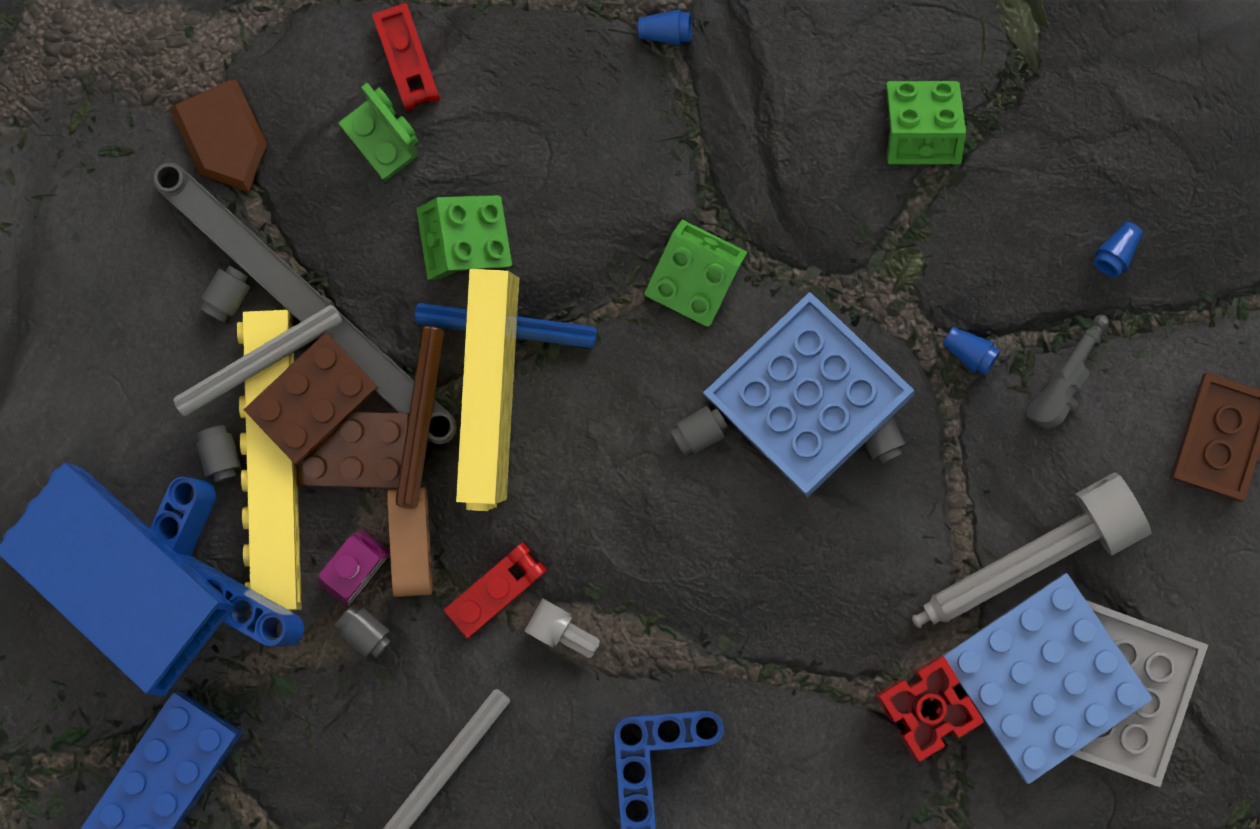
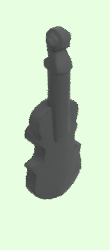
M1100 314L1095 317L1093 326L1084 331L1082 338L1069 358L1058 365L1047 387L1039 392L1028 406L1027 417L1035 425L1043 428L1056 427L1065 420L1068 412L1077 408L1078 401L1073 395L1081 389L1082 384L1089 377L1090 371L1083 362L1094 345L1100 343V335L1108 327L1109 320L1105 315Z

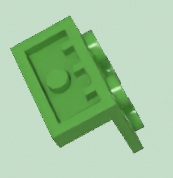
M888 81L886 86L890 121L887 149L888 164H961L966 127L960 83L958 81Z
M366 83L361 88L367 101L338 123L381 179L386 182L419 156L415 147L419 141L415 136V131L403 116L398 119L394 117L396 112L392 107L393 104L383 90L378 87L374 91Z
M499 195L437 197L416 208L428 280L442 279L457 271L506 269L511 267L512 261L502 199Z
M682 219L669 239L647 286L645 296L709 327L737 271L742 265L747 251Z

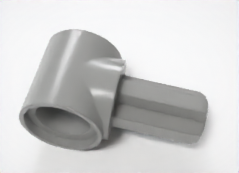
M543 598L524 630L551 647H556L560 642L586 658H591L600 643L597 637L570 623L572 619L570 613Z

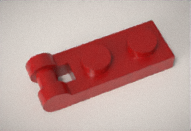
M407 3L372 14L405 111L408 112L416 109L415 105L428 100L430 104L440 101ZM421 78L424 87L410 91L407 82Z
M524 542L512 550L504 559L444 609L445 613L467 639L547 572V569L541 562L537 564L528 554L531 550ZM516 563L526 573L518 581L509 572V569Z

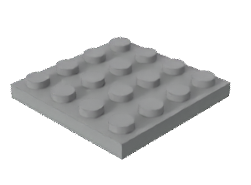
M1087 601L1153 700L1072 754V756L1153 786L1161 787L1208 645Z

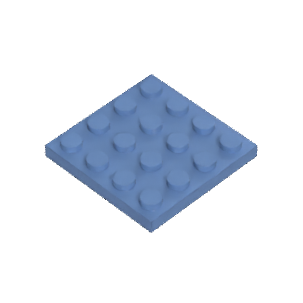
M809 292L709 386L703 394L808 498L915 395V390Z
M1067 573L1062 574L942 655L958 678L959 685L965 694L969 696L978 713L1026 784H1030L1153 700Z

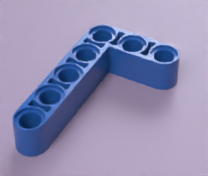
M184 476L177 477L169 485L150 529L218 591L221 589L222 595L235 606L224 619V623L266 646L288 647L297 644L304 632L303 622L298 615L191 556L215 503L216 491L214 486L207 480ZM193 489L194 495L190 501V492ZM176 523H178V531L175 535L174 529ZM249 605L252 608V614L250 619H248L247 617V609ZM279 622H281L282 624V633L280 636H278L277 634V625Z
M705 710L625 717L617 723L614 731L621 829H656L650 750L710 746L717 743L724 731L723 722L718 715ZM704 717L712 718L717 726L715 734L707 739L699 737L695 730L697 722ZM666 720H672L679 726V735L670 742L664 741L658 736V727ZM629 723L638 725L642 730L640 741L632 745L626 744L620 737L622 727ZM629 762H639L645 768V775L640 781L630 782L624 777L623 769ZM633 800L645 802L648 807L646 816L640 820L629 818L626 813L628 803Z

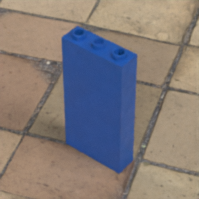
M64 462L61 467L52 472L48 480L49 482L40 494L28 503L26 512L16 525L4 534L3 541L0 544V556L143 692L151 695L165 696L235 606L84 468Z

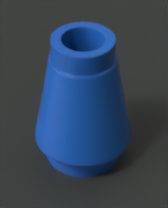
M682 9L639 17V39L682 46L683 42H691V13H682Z
M1124 222L1095 251L1094 265L1103 274L1113 278H1117L1121 273L1127 272L1140 238L1143 235L1142 230L1131 222Z
M956 327L951 329L943 342V346L974 374L980 372L984 376L992 368L1001 350L994 347L995 342L959 330Z

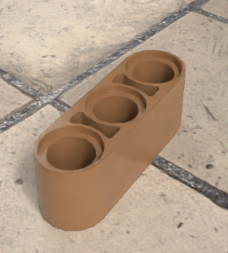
M420 487L418 506L415 509H405L397 506V489H388L394 597L432 595L426 487Z

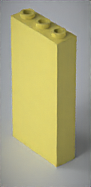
M469 270L456 502L466 503V510L489 511V509L497 508V503L507 500L519 277L509 271Z

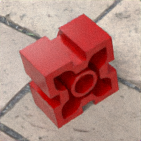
M937 656L912 671L917 679L913 683L908 685L905 680L899 679L874 695L890 721L897 722L901 720L905 730L898 733L913 760L918 762L945 747L941 737L947 733L959 738L984 723L969 696H957L952 687L960 682L944 656ZM925 699L928 702L934 700L936 706L932 709L934 716L931 718L928 715H922L920 711L923 708L922 702Z

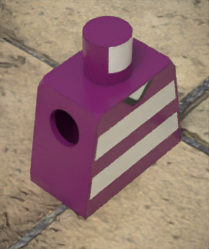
M364 530L356 532L345 541L318 575V585L348 609L388 560L390 551Z

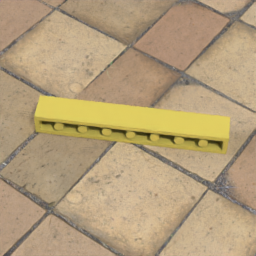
M288 310L243 312V322L237 323V338L239 344H244V356L292 328L293 315ZM294 352L245 380V396L239 397L240 417L246 418V433L240 434V449L242 455H247V470H242L241 486L243 492H248V507H243L242 524L244 529H249V544H244L243 561L245 567H250V582H245L246 587L288 610H302L297 465L289 459L243 410L294 363Z

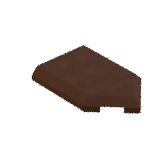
M237 79L224 82L170 109L200 175L250 193L255 180V174L268 145Z

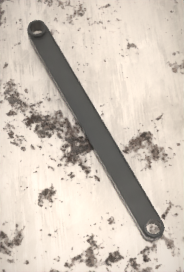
M165 163L156 169L153 181L157 190L300 322L331 305L181 166L176 163ZM170 173H179L177 185L172 188H164L163 181L165 177ZM339 312L342 323L327 333L379 387L376 392L399 413H409L414 380ZM434 399L428 440L438 445L448 444L457 434V423L452 415ZM443 418L450 422V431L444 437H435L431 434V425L435 420Z

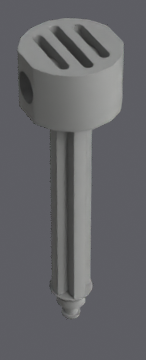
M1114 472L1075 494L1083 514L939 593L933 594L930 601L923 605L925 611L918 615L914 614L912 621L918 628H921V625L930 620L933 625L940 621L949 622L951 619L1096 540H1099L1104 549L1112 556L1152 534L1147 518L1123 478Z

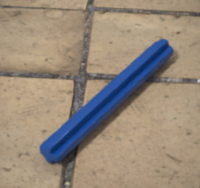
M419 303L415 309L414 319L419 325L466 331L467 309ZM517 316L516 338L593 348L596 344L597 329L595 327Z

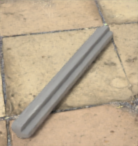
M333 305L327 306L177 395L173 399L177 410L184 416L192 413L342 323L339 312Z
M498 689L493 690L383 829H409L510 703L508 696Z

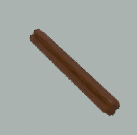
M426 326L422 329L397 489L396 505L405 509H415L418 506L444 336L442 329L433 326Z

